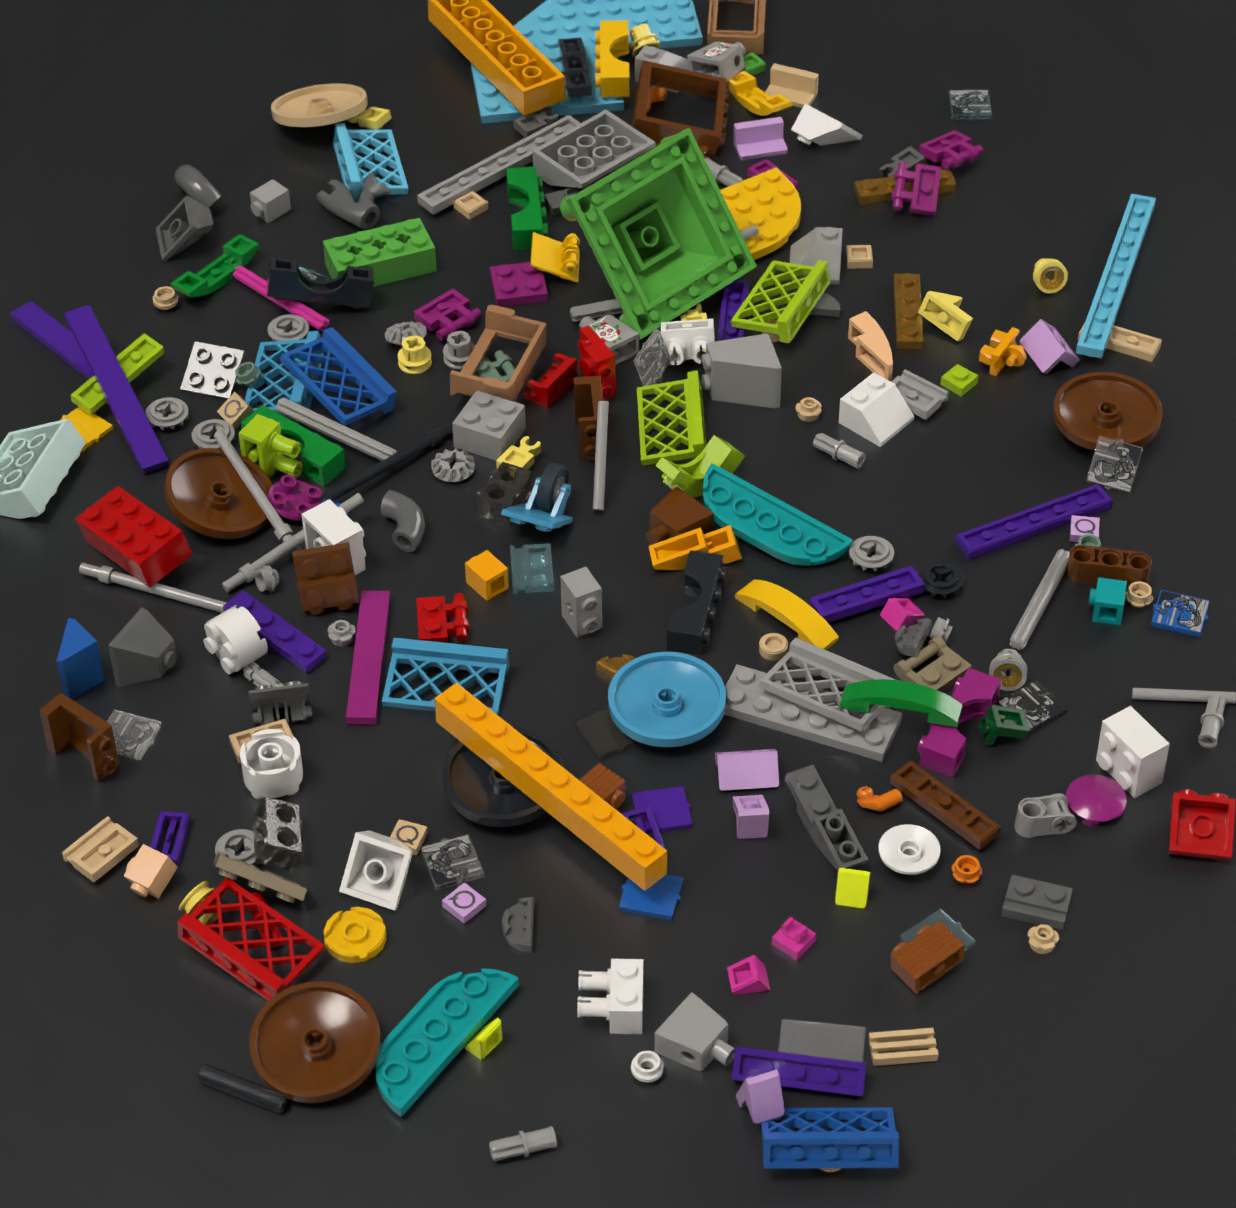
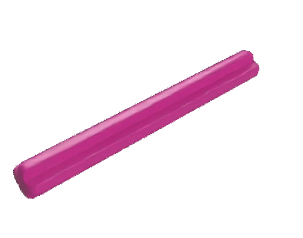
M237 266L236 271L233 272L234 278L293 315L303 317L309 325L317 330L324 332L327 326H329L330 322L327 318L298 300H277L273 297H267V281L248 269Z

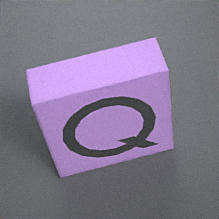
M1072 515L1070 542H1078L1079 538L1086 534L1095 535L1099 538L1100 518Z
M463 883L442 900V906L465 924L486 907V899L466 883Z

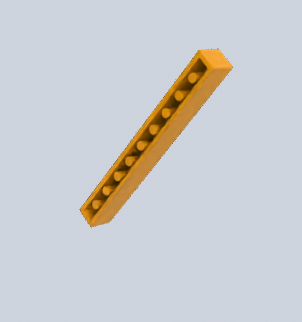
M455 683L434 698L436 722L641 889L646 891L667 874V850L462 686Z

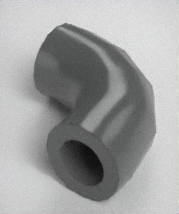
M182 165L175 171L174 179L177 186L184 190L190 198L209 208L222 196L193 166Z
M389 490L383 497L381 514L397 522L396 530L392 534L393 543L405 552H413L420 544L425 532L424 514L413 499L399 492Z

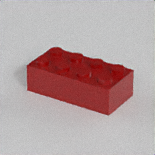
M119 486L108 492L103 498L75 518L88 544L149 588L193 555L181 529Z

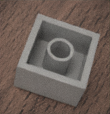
M477 390L452 423L454 447L497 460L511 445H515L525 431V405Z

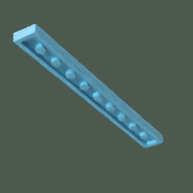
M1131 194L1076 349L1077 354L1097 358L1103 357L1155 208L1156 198Z

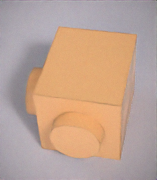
M143 844L137 855L129 861L124 877L132 884L130 889L138 895L146 897L150 894L159 899L178 867L167 855Z

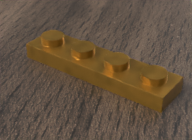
M950 169L941 170L938 194L956 192V182ZM894 176L854 181V191L859 204L890 201L896 186ZM907 182L905 191L912 192L913 183Z
M894 274L896 349H923L922 315L918 313L921 307L920 274Z

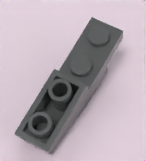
M814 765L787 773L785 781L797 803L796 811L817 847L833 867L839 871V868L850 869L867 863L868 858L842 809H836Z

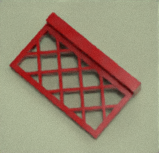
M226 878L190 915L185 913L178 920L179 939L267 1001L289 988L325 950L323 943L229 878ZM229 890L238 896L239 903L220 905V897ZM244 910H258L262 913L263 920L245 922ZM240 911L241 922L222 923L221 912ZM203 914H218V924L205 925L198 919ZM281 926L287 930V937L269 939L268 927ZM264 928L265 939L247 941L246 929ZM242 930L243 941L229 942L224 938L223 931ZM293 944H307L312 950L308 955L294 956ZM270 946H289L290 956L271 958ZM266 947L267 958L253 959L248 955V948ZM291 964V972L284 980L273 973L272 966Z

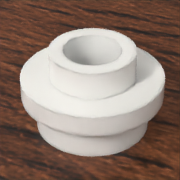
M642 1051L632 1060V1075L641 1082L656 1081L663 1074V1061L653 1051Z

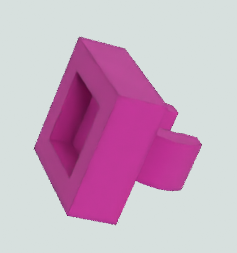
M792 917L772 937V945L796 961L816 942V933Z

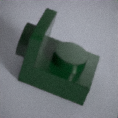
M996 705L990 706L987 714L981 718L979 726L985 745L988 746L993 745L998 735L1025 739L1030 731L1024 709Z

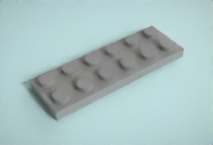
M736 665L725 686L726 708L724 715L883 762L902 721L901 712L883 708L861 732L759 688L760 680L767 673ZM785 679L772 681L777 684H787ZM817 689L819 694L833 693L823 689ZM811 690L797 691L802 695H812ZM836 701L823 702V704L828 706H838ZM862 712L849 713V715L858 719L863 717Z

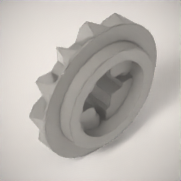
M282 315L273 319L268 325V337L272 338V341L304 339L309 332L308 322L298 315Z
M403 321L400 324L395 323L394 326L387 328L385 332L386 340L395 345H402V341L406 337L415 335L424 338L427 335L426 326L420 322L414 323L413 321Z
M166 397L152 402L147 407L145 414L152 428L160 427L163 431L165 428L170 427L174 430L175 425L183 426L184 420L188 419V406L180 399ZM169 411H171V414H169L168 417H163L166 416L167 413H169Z
M220 419L203 421L192 431L193 444L198 446L199 449H221L217 441L210 438H212L215 432L222 430L229 441L232 442L235 440L234 428L227 421Z
M457 448L454 451L445 449L443 454L436 453L435 459L432 460L433 474L438 479L446 482L465 480L475 470L474 457L468 455L467 450L459 452ZM452 462H457V463H455V465H454L453 468L451 469V468H450L451 463H452Z
M864 536L856 539L850 546L849 558L853 560L854 566H861L863 571L867 568H872L876 572L879 567L886 569L889 563H893L894 548L887 540L881 537ZM874 550H876V555H873L872 557L867 556L873 553Z
M237 829L227 832L217 841L215 854H217V851L228 854L227 857L233 860L238 859L258 865L259 858L264 856V843L257 833L247 829ZM244 844L245 851H242L240 855L236 856L235 852L239 851V849L242 848V845Z

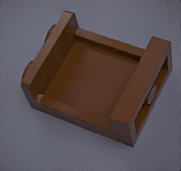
M601 376L574 377L575 424H578L580 461L595 460L598 401H603Z
M59 693L39 710L49 751L57 755L66 746L71 745L90 758L93 777L97 781H101L104 777L111 774L119 765L112 725L62 693Z

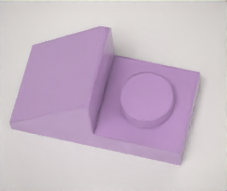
M763 795L733 797L738 839L767 837L769 808Z
M777 1069L744 1081L736 1094V1098L740 1108L748 1106L755 1124L784 1115L783 1097Z

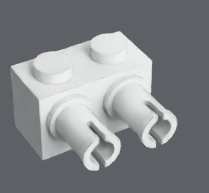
M713 319L661 322V337L671 358L669 364L674 365V363H677V365H680L684 360L694 359L697 363L701 364L702 355L706 354V343L715 342Z
M611 959V969H608V972L579 970V991H607V998L578 996V1017H607V1020H610V1034H642L643 959Z

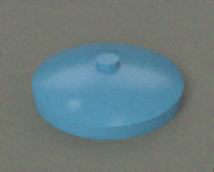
M655 652L635 658L618 670L609 685L608 708L613 722L630 738L651 746L678 747L694 743L706 737L719 725L725 713L726 690L719 674L701 659L678 652Z

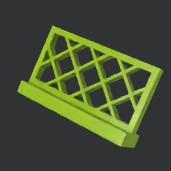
M818 260L813 267L772 261L731 319V326L778 334L780 342L790 343L831 283L828 262ZM776 270L785 272L774 276ZM808 275L807 277L797 279L798 276ZM792 279V282L780 284V282ZM771 285L776 286L775 288L766 291L763 290L765 287ZM798 288L797 292L791 294L786 293L787 291ZM778 294L782 295V297L770 300V297ZM765 300L764 303L753 306V303ZM788 304L787 307L776 309L777 306ZM771 309L772 312L760 316V312ZM751 315L755 316V318L749 320L743 319ZM776 318L778 319L776 324L765 323Z
M698 370L687 372L688 379L637 387L642 466L657 464L661 457L669 461L696 458L706 447L703 395ZM684 389V392L678 397L671 395L673 391ZM645 395H657L651 402L644 399ZM664 399L671 402L665 409L658 406ZM678 406L685 409L680 415L672 413ZM652 410L659 413L652 420L645 417ZM666 417L673 420L666 427L659 424ZM679 424L686 427L680 434L673 431ZM653 428L660 431L654 438L647 435ZM666 436L673 438L668 445L660 442ZM680 443L689 446V449L675 450ZM654 447L661 450L658 454L647 455Z

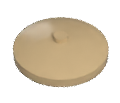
M322 84L297 89L280 96L272 103L271 111L274 121L279 124L292 127H317L338 123L358 115L366 109L368 101L366 91L361 87L350 84Z

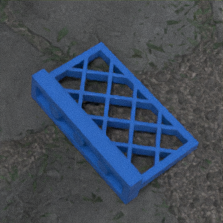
M333 327L324 330L323 337L280 355L279 361L344 426L379 410L384 414L393 411L397 391ZM321 348L320 350H321L326 356L318 355V354H312L311 352L314 351V350H316V349ZM297 358L307 360L306 365L294 363L292 360ZM309 362L323 363L325 368L309 366ZM328 365L337 366L342 372L328 370ZM307 374L323 376L322 382L311 380ZM328 377L341 380V385L327 383L325 379ZM344 381L353 382L358 388L343 386ZM323 390L337 392L339 396L338 398L327 396ZM342 393L358 396L357 402L341 399ZM360 397L370 399L373 404L361 403ZM339 406L355 409V412L345 415L339 409Z
M892 1107L784 1108V1115L761 1122L763 1169L898 1168L899 1134L896 1131ZM772 1120H782V1122L778 1124ZM805 1120H815V1122L811 1124ZM839 1120H849V1121L846 1122V1123H843V1122H841V1121H839ZM872 1120H883V1121L877 1123V1122L872 1121ZM828 1126L834 1130L828 1132L823 1128ZM861 1126L866 1128L867 1130L862 1132L856 1128ZM796 1127L801 1130L794 1132L790 1128Z

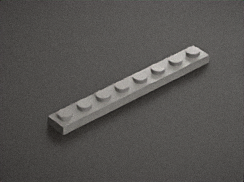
M568 115L418 194V203L430 213L435 214L452 205L454 200L471 191L476 192L507 175L506 168L523 167L533 162L534 149L581 123Z

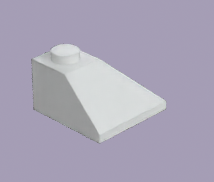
M807 104L802 108L791 129L799 134L797 139L808 145L812 141L818 145L861 140L863 136Z
M372 831L356 832L339 892L394 911L397 910L413 850L396 839Z

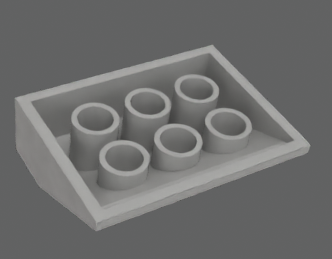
M604 110L534 149L533 167L536 166L537 176H542V180L549 185L583 188L655 147V142L609 111Z

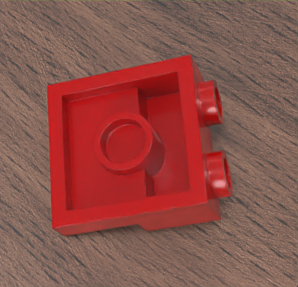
M589 325L579 329L580 340L578 341V348L580 350L579 369L584 377L601 376L603 400L616 395L615 354Z
M1181 790L1179 793L1174 792L1171 799L1168 854L1231 861L1236 799L1228 798L1227 795L1221 793L1204 796L1197 795V792L1192 790Z

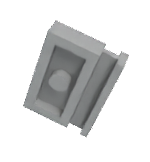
M904 370L903 375L897 376L892 381L912 413L925 420L941 406L943 401L948 400L949 391L907 370Z

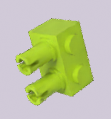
M257 414L239 432L241 455L256 463L267 474L269 479L277 471L295 478L301 475L303 464L294 459L300 452V443L282 436L279 422Z

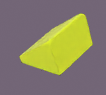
M839 868L835 904L861 909L865 908L869 891L870 872Z
M496 1018L482 1028L465 1045V1049L480 1060L484 1059L502 1041L501 1020Z

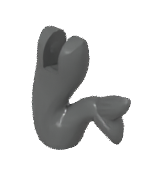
M370 172L364 182L359 202H355L348 187L337 180H331L327 183L332 191L330 195L320 190L317 194V199L331 213L366 231L370 230L380 217V210L373 202L374 198L388 194L391 190L383 184H377L375 175Z

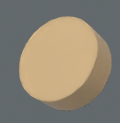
M778 633L766 634L760 639L759 653L763 658L770 661L781 660L788 653V641L783 635Z

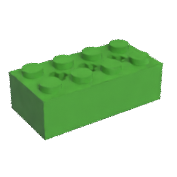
M420 218L409 219L404 222L384 225L379 228L359 231L354 234L323 241L325 265L332 279L340 276L347 266L373 269V287L437 271L435 246Z

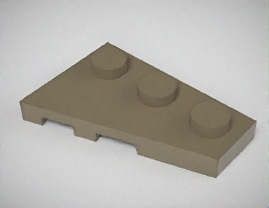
M217 851L213 862L216 867L220 868L218 874L236 880L239 875L249 879L248 886L265 892L266 887L278 891L276 895L278 898L294 903L295 898L303 901L307 892L305 886L274 873L261 871L258 867L245 861L233 860L227 857L228 854Z

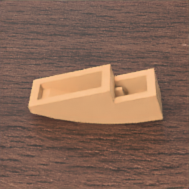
M867 311L850 318L848 339L856 345V358L873 373L875 372L892 382V352L883 330Z

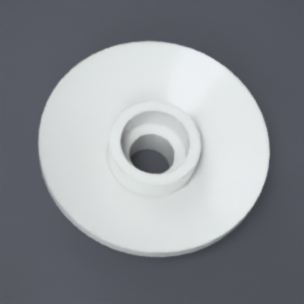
M910 824L895 826L886 831L879 841L878 850L881 860L887 867L898 873L914 875L926 872L935 866L940 857L938 839L933 833L921 826Z

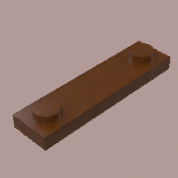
M910 760L890 776V783L979 850L1000 834L1001 826Z

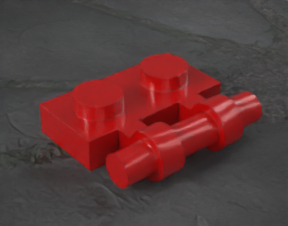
M462 593L454 595L452 604H445V596L416 598L419 640L448 643V637L456 636L459 642H465L468 639L470 623L466 619V615L469 609L465 596ZM446 618H455V620L447 623Z

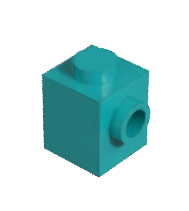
M1098 577L1097 588H1091L1089 605L1094 606L1093 622L1121 625L1127 581Z

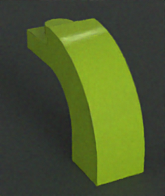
M714 435L704 450L692 461L678 465L661 457L656 467L664 472L661 476L664 479L663 482L671 489L678 487L692 498L703 495L704 477L712 463L732 474L745 455L727 441Z

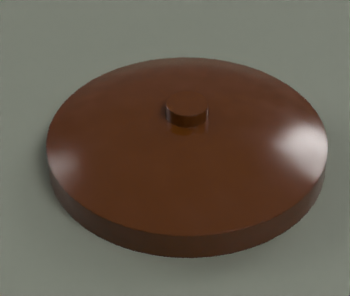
M1092 372L1072 378L1058 390L1054 400L1053 418L1060 432L1075 444L1094 451L1118 453V450L1112 452L1109 450V447L1098 445V442L1101 441L1108 444L1115 442V445L1117 442H1120L1118 447L1126 448L1123 447L1122 443L1138 448L1150 442L1160 429L1162 405L1158 396L1150 387L1133 377L1114 372Z
M196 449L181 455L170 466L164 483L166 502L172 513L192 530L210 537L234 539L251 535L267 523L268 518L222 449ZM239 454L268 498V492L272 486L269 477L256 463Z
M325 981L301 983L283 990L270 999L255 1018L249 1039L252 1062L262 1082L271 1090L284 1095L287 1099L304 1103L333 1100L354 1090L371 1073L378 1059L381 1046L378 1020L369 1003L356 991L341 984Z

